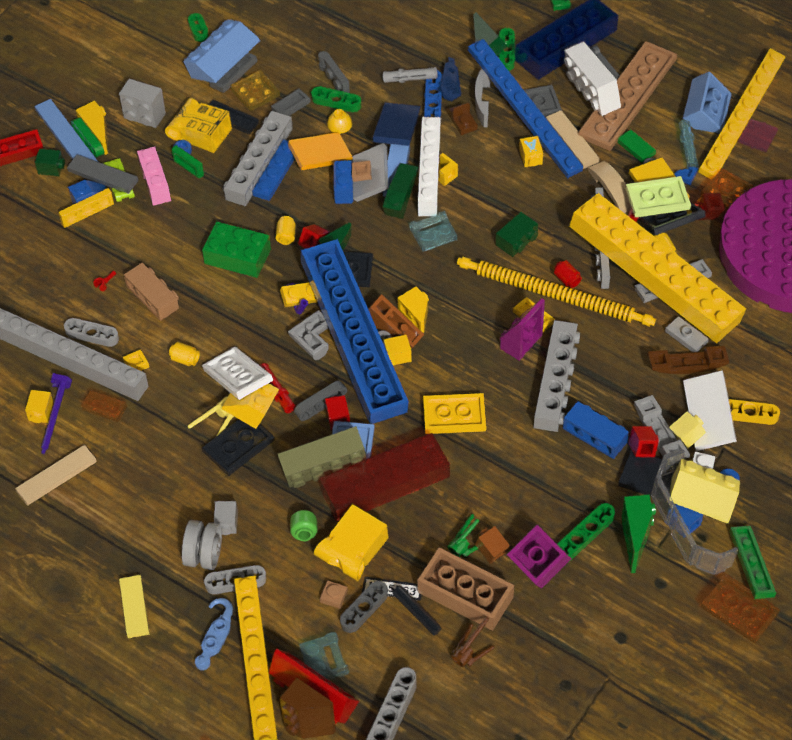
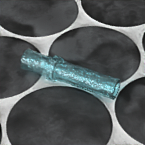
M682 120L679 122L680 141L683 144L687 169L689 167L698 168L699 164L694 146L695 137L691 131L690 121Z

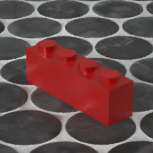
M32 130L0 140V166L37 156L39 149H43L38 130Z

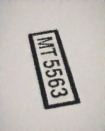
M372 577L364 578L362 593L371 583L382 581L387 585L388 596L395 597L392 593L397 586H402L414 600H421L422 594L418 593V584ZM376 589L374 590L375 594H382V589H380L379 591H377Z

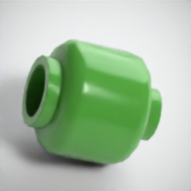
M300 510L291 516L290 532L295 539L308 541L315 537L317 534V518L314 513L308 510Z

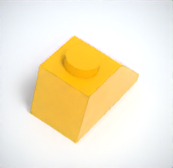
M416 286L398 297V310L424 333L429 298L425 292H421Z

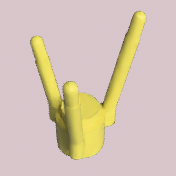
M228 397L223 398L215 407L190 423L188 428H192L216 412L220 417L227 416L217 436L222 433L234 417L221 409Z

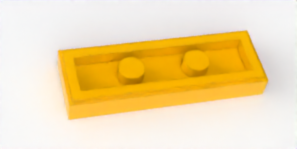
M107 188L59 211L61 224L66 228L113 205L112 193Z

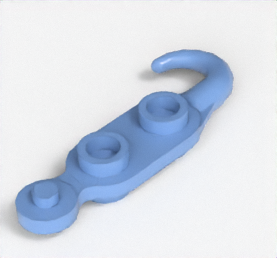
M225 598L215 599L209 605V608H213L217 604H222L225 606V611L219 618L213 621L202 641L203 653L195 660V665L199 670H206L210 667L211 656L219 653L230 632L233 606Z

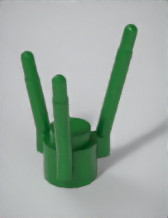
M474 514L470 515L447 546L448 550L459 558L461 556L466 558L469 554L478 550L476 545L468 549L470 544L466 539L479 523V519H476L469 526L474 518Z

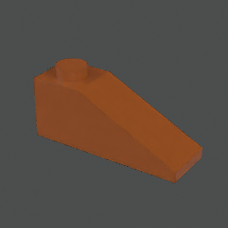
M382 294L368 307L377 329L389 332L391 337L407 335L410 348H413L423 337L424 333Z

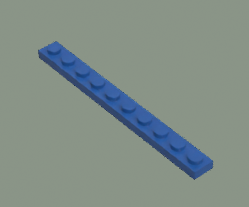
M482 39L469 45L468 51L533 135L538 136L540 144L564 175L569 178L583 171V165L486 41Z

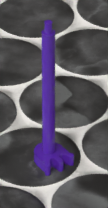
M55 373L52 374L51 383H53L52 387H58L42 442V454H45L49 447L64 391L70 388L72 383L71 378Z

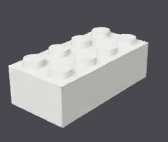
M584 42L566 49L564 62L568 68V79L570 82L573 81L577 90L583 93L585 100L591 102L592 108L595 111L597 110L601 116L620 108L617 80Z

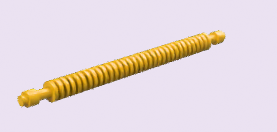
M459 257L457 260V265H460V268L476 270L477 275H482V277H491L492 280L500 281L501 283L505 281V284L514 285V287L519 286V288L528 289L530 292L533 290V293L540 295L542 293L543 296L547 294L549 298L561 299L562 302L566 300V303L575 304V306L580 305L581 308L585 305V309L589 308L591 311L594 309V312L599 310L600 314L604 311V315L608 314L610 317L613 315V318L618 316L619 320L623 317V321H626L628 318L627 322L631 323L632 319L642 322V325L648 327L650 325L654 326L656 323V318H653V315L636 313L635 308L632 307L630 310V306L626 307L624 304L621 306V303L616 305V302L613 301L611 304V300L607 301L605 298L602 300L601 297L597 299L595 295L592 298V294L588 295L585 292L583 294L582 291L578 293L576 289L573 292L572 288H564L563 285L559 287V284L550 283V281L545 282L544 279H536L534 276L531 278V275L522 274L521 272L517 273V271L508 270V268L503 269L502 266H494L492 263L489 265V262L483 260L480 263L473 262L470 258Z

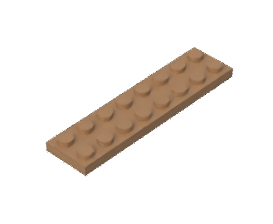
M645 41L617 79L621 107L603 116L597 110L594 111L578 132V135L582 136L587 142L611 151L618 138L622 136L674 64L677 54Z

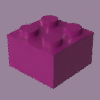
M536 525L507 554L541 589L572 559L539 525Z

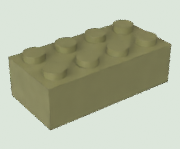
M356 426L278 454L289 488L301 487L310 480H321L329 473L338 474L344 471L346 467H357L362 465L364 460H367L365 448Z

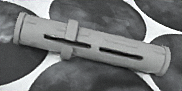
M437 68L384 71L383 81L384 83L397 81L404 83L410 80L437 79Z

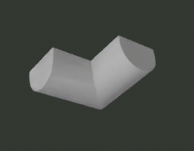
M319 310L288 331L289 336L314 360L321 359L328 351V344L319 334L329 327Z

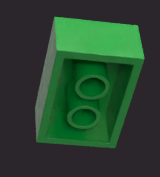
M216 222L202 249L204 264L258 278L271 251L270 235Z

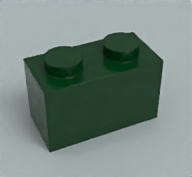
M520 212L496 233V246L511 257L515 256L518 252H522L529 242H533L537 238L538 223Z

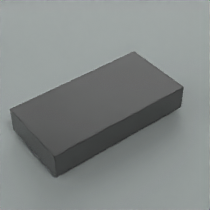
M298 88L273 104L271 109L274 112L290 116L309 104L310 97Z

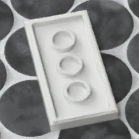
M236 347L202 365L208 375L238 400L273 381L270 373Z
M723 371L683 380L689 413L692 416L696 414L703 421L702 427L706 431L694 443L696 451L737 442Z

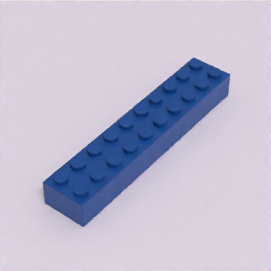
M338 239L301 250V264L369 424L407 413L409 401Z

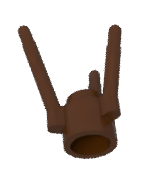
M485 617L465 643L474 626L472 623L469 624L457 647L452 651L451 658L460 667H465L466 664L471 667L475 661L494 649V645H491L472 657L474 652L469 647L489 621L488 617Z

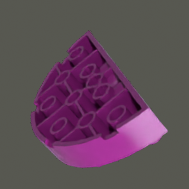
M792 179L767 182L746 191L738 197L724 217L719 241L720 260L732 283L752 300L758 303L761 301L770 305L769 308L792 313Z

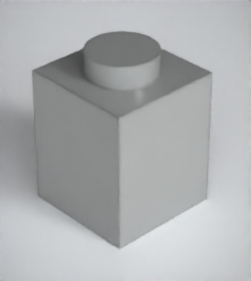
M215 501L214 523L221 524L222 535L237 534L238 509L236 501Z

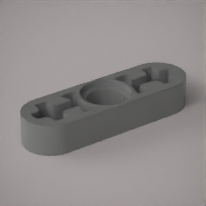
M335 381L299 403L294 409V413L301 421H305L326 408L325 399L333 396H344L347 393V388L341 381Z
M382 581L371 583L341 615V628L345 632H356L388 597L387 585ZM376 589L377 591H379L380 589H382V594L377 593L375 595L374 590ZM366 602L371 607L367 611H361L358 606ZM354 618V624L349 623L347 625L346 620L351 621Z

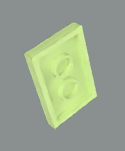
M681 176L626 184V192L635 218L690 210L691 203Z

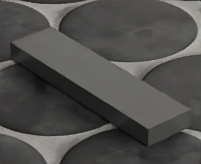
M76 155L67 167L68 171L127 194L131 192L139 181L135 175L80 155Z

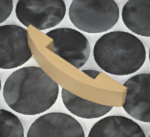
M605 161L588 167V171L596 182L600 181L614 201L615 206L628 215L631 204L626 192V183L618 172Z

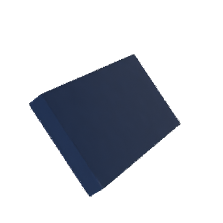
M385 103L373 135V142L410 146L420 114V106Z

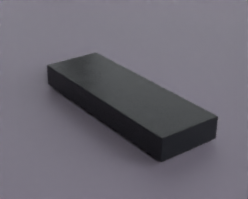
M214 99L209 104L210 106L229 111L232 128L248 135L259 124L258 118Z

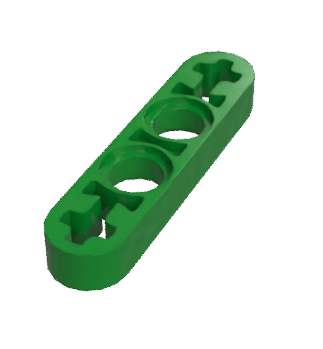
M607 503L599 505L568 533L558 545L564 551L567 550V554L573 559L613 522L615 516L614 507ZM602 512H603V513L609 512V516H608V515H604V516L601 518ZM593 523L597 526V529L590 531L586 528V525ZM579 536L583 539V542L575 544L571 539Z

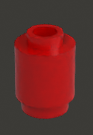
M567 260L560 261L555 265L554 275L565 286L575 288L579 285L582 277L573 265Z

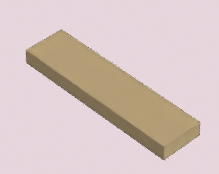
M562 111L546 116L547 121L583 165V169L599 162V157L584 138L578 135L577 129Z
M83 445L16 487V492L28 506L96 463V458Z

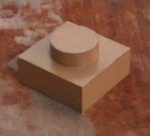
M370 160L352 163L353 182L372 179Z
M327 581L320 597V603L341 609L348 592V587Z

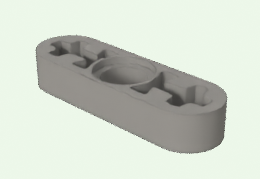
M76 318L68 319L64 323L65 333L70 338L108 347L116 345L119 341L118 332L114 327ZM91 329L97 331L94 335L86 334Z
M261 566L212 572L204 579L205 588L210 594L233 592L236 590L235 584L230 582L231 577L239 576L243 578L245 577L244 575L250 577L254 576V574L259 575V579H256L257 587H261L266 582V572ZM223 578L226 579L227 585H224ZM216 580L217 586H212V581Z

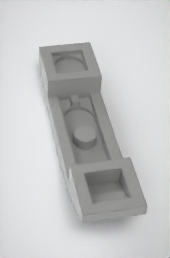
M481 69L475 84V110L483 127H488L489 102L482 101L483 87H490V78Z
M651 395L634 401L643 426H652L655 434L658 435L659 443L657 449L662 456L671 464L680 461L681 458H689L690 454L681 439H676L661 415L662 409L654 396Z

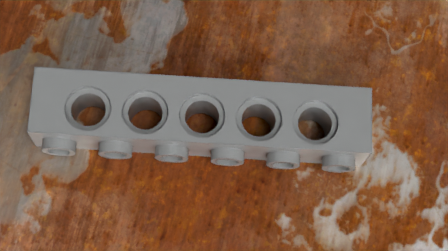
M271 111L269 116L265 117L263 126L260 130H257L255 139L249 143L247 152L241 156L239 165L233 169L231 178L224 184L223 191L227 201L243 206L248 204L253 195V189L283 139L286 140L292 131V119L290 116Z
M554 320L534 418V428L558 432L559 424L563 425L565 413H562V408L567 407L568 396H565V392L570 391L571 380H568L569 375L573 376L574 364H571L572 359L576 360L577 348H574L575 343L579 344L580 332H577L578 324Z

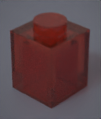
M704 193L694 203V205L703 209L706 217L698 220H715L725 210L721 193Z

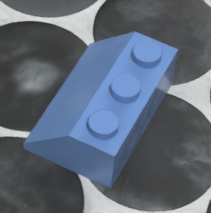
M710 71L692 79L683 119L696 130L720 134L725 125L732 93Z

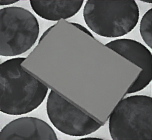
M384 143L352 156L353 163L370 160L372 168L371 180L353 182V199L356 202L388 189L387 146Z

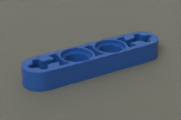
M437 70L436 83H432V79H426L424 116L431 117V114H435V117H440L441 123L442 93L440 83L442 73ZM436 90L438 93L431 94L429 91ZM436 103L438 106L430 107L429 104Z

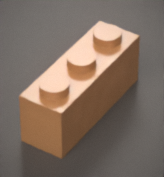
M141 263L124 274L128 289L160 321L179 309L177 294L173 290L170 291L162 279L156 277L152 268H147Z

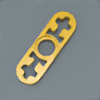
M729 399L733 421L772 425L779 420L780 409L774 404ZM753 409L755 414L747 415L744 410Z

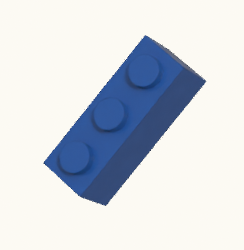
M577 402L564 417V430L612 459L627 444L629 432L623 426L610 421L606 416L593 411L588 405Z

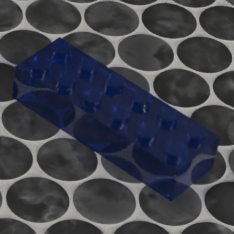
M587 0L518 43L515 47V61L539 80L565 63L566 49L581 42H584L590 48L617 31L618 14L600 0Z

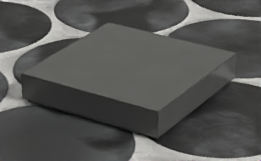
M553 85L524 90L545 118L553 113L562 111Z

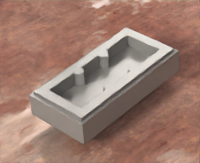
M677 317L665 330L666 333L693 353L703 348L709 340L680 317Z

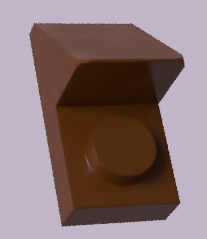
M469 102L446 108L447 114L460 135L477 130V123L470 114Z

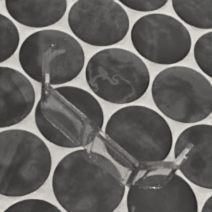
M685 451L665 454L654 482L651 494L652 499L666 525H669L672 537L685 561L689 565H695L696 568L716 575L733 565L738 549L736 547L719 554L696 545L662 481L664 475L675 472L681 458L683 459Z

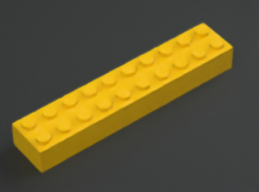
M597 193L573 213L569 227L716 344L741 322L746 311L744 306L601 194Z

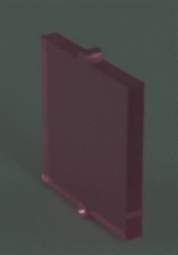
M750 119L738 143L750 146L751 149L755 148L767 152L778 128L767 125L765 122L761 123Z

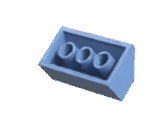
M226 20L206 41H203L195 51L191 52L183 62L192 79L216 83L260 40L240 21Z

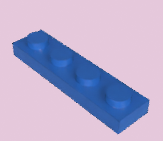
M283 139L253 189V196L267 201L271 200L295 159L288 146V140Z

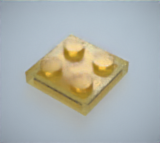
M261 70L230 85L231 91L250 112L280 96V91Z

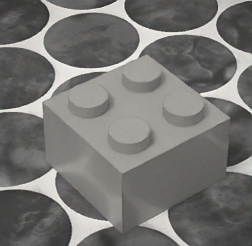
M129 79L119 93L125 119L157 128L166 114L161 88Z

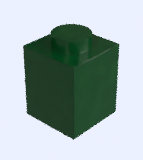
M39 149L35 160L38 175L60 176L61 169L65 167V159L62 158L60 150Z

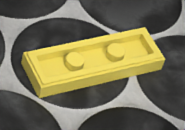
M141 575L121 578L119 581L127 637L148 635L149 628Z

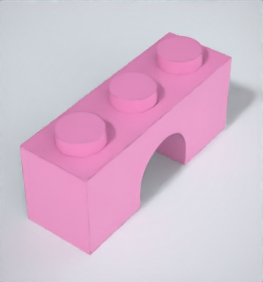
M155 147L137 151L140 168L144 179H146L153 206L171 201L169 187Z

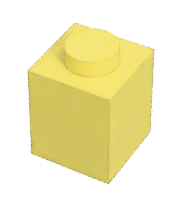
M688 411L669 427L678 440L681 439L687 448H690L706 433L702 427L703 421L696 414L692 416Z

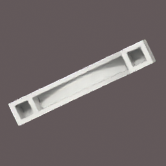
M422 117L418 216H437L440 117Z

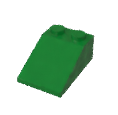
M650 495L624 497L621 521L631 573L636 572L650 533V527L654 526L653 515L656 514L655 503H651Z

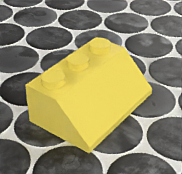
M681 458L672 476L669 501L728 523L739 494L740 481L732 476H726L716 472L714 469L705 468L693 461Z

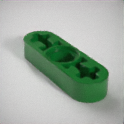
M503 28L499 32V37L512 50H503L499 54V59L510 71L515 67V32L511 28ZM505 36H509V41H505ZM505 58H509V63H505Z
M321 86L315 87L311 91L312 101L315 104L349 112H357L361 109V98L356 94ZM335 97L341 98L340 101H333L332 99Z
M80 117L72 120V128L93 156L98 158L104 155L103 146Z

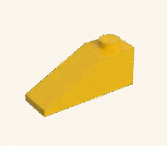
M93 101L76 109L77 118L80 117L103 146L104 155H107V131L104 117L106 112L102 106Z

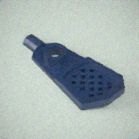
M448 57V62L444 65L440 90L443 98L452 102L461 96V88L455 59Z

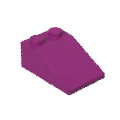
M541 298L519 318H515L511 327L500 336V349L519 361L543 335L544 299Z

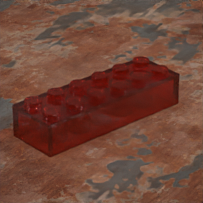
M430 433L321 477L320 488L338 523L352 504L366 512L449 478L450 463L433 433Z

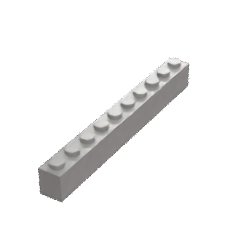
M0 308L1 340L136 401H139L149 387L146 373Z

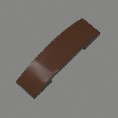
M725 346L706 347L704 352L668 354L667 350L648 351L647 353L651 369L667 374L699 373L729 364Z

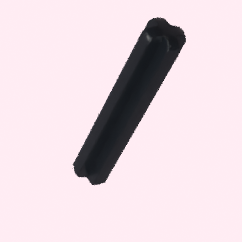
M397 586L393 590V595L432 635L435 636L441 631V626L402 586Z

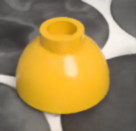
M337 109L328 118V129L333 133H345L351 129L352 119L342 109Z

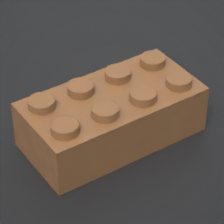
M438 548L418 579V593L478 624L485 617H488L489 621L484 627L493 631L514 598V585Z

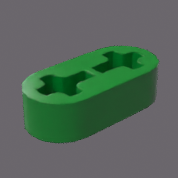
M198 13L188 16V25L194 40L197 42L206 41L209 38V33L203 16Z

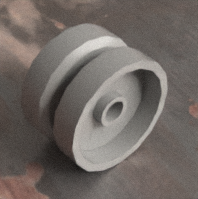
M190 520L188 522L182 546V563L184 566L195 568L200 562L203 569L214 570L216 568L222 543L221 524L209 522L204 528L201 521Z

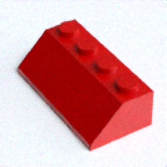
M280 649L275 650L269 674L274 677L273 681L284 688L285 685L289 687L298 678L332 701L335 724L338 722L345 724L359 703V700L291 653Z

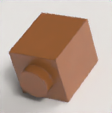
M495 526L490 530L485 528L477 535L478 539L475 545L490 564L506 554L510 548L509 543Z

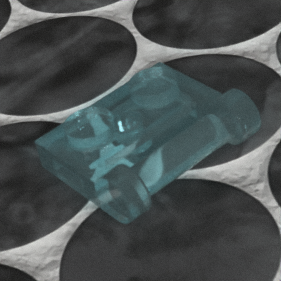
M445 211L439 212L438 215L428 219L409 223L410 230L423 252L457 240V234L449 222ZM439 222L442 223L441 225L435 226V227H433V228H430V229H427V230H424V231H421V232L419 231V229H422V228H424V227H427V226H430V225H433V224H436V223H439Z
M331 632L324 637L299 644L305 664L328 680L345 676L350 672L348 665L344 663L337 642L339 638L336 632ZM328 645L337 666L332 670L323 648Z

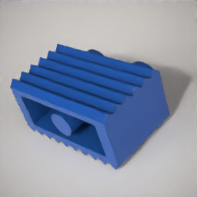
M350 160L334 162V198L336 204L353 203L352 161Z

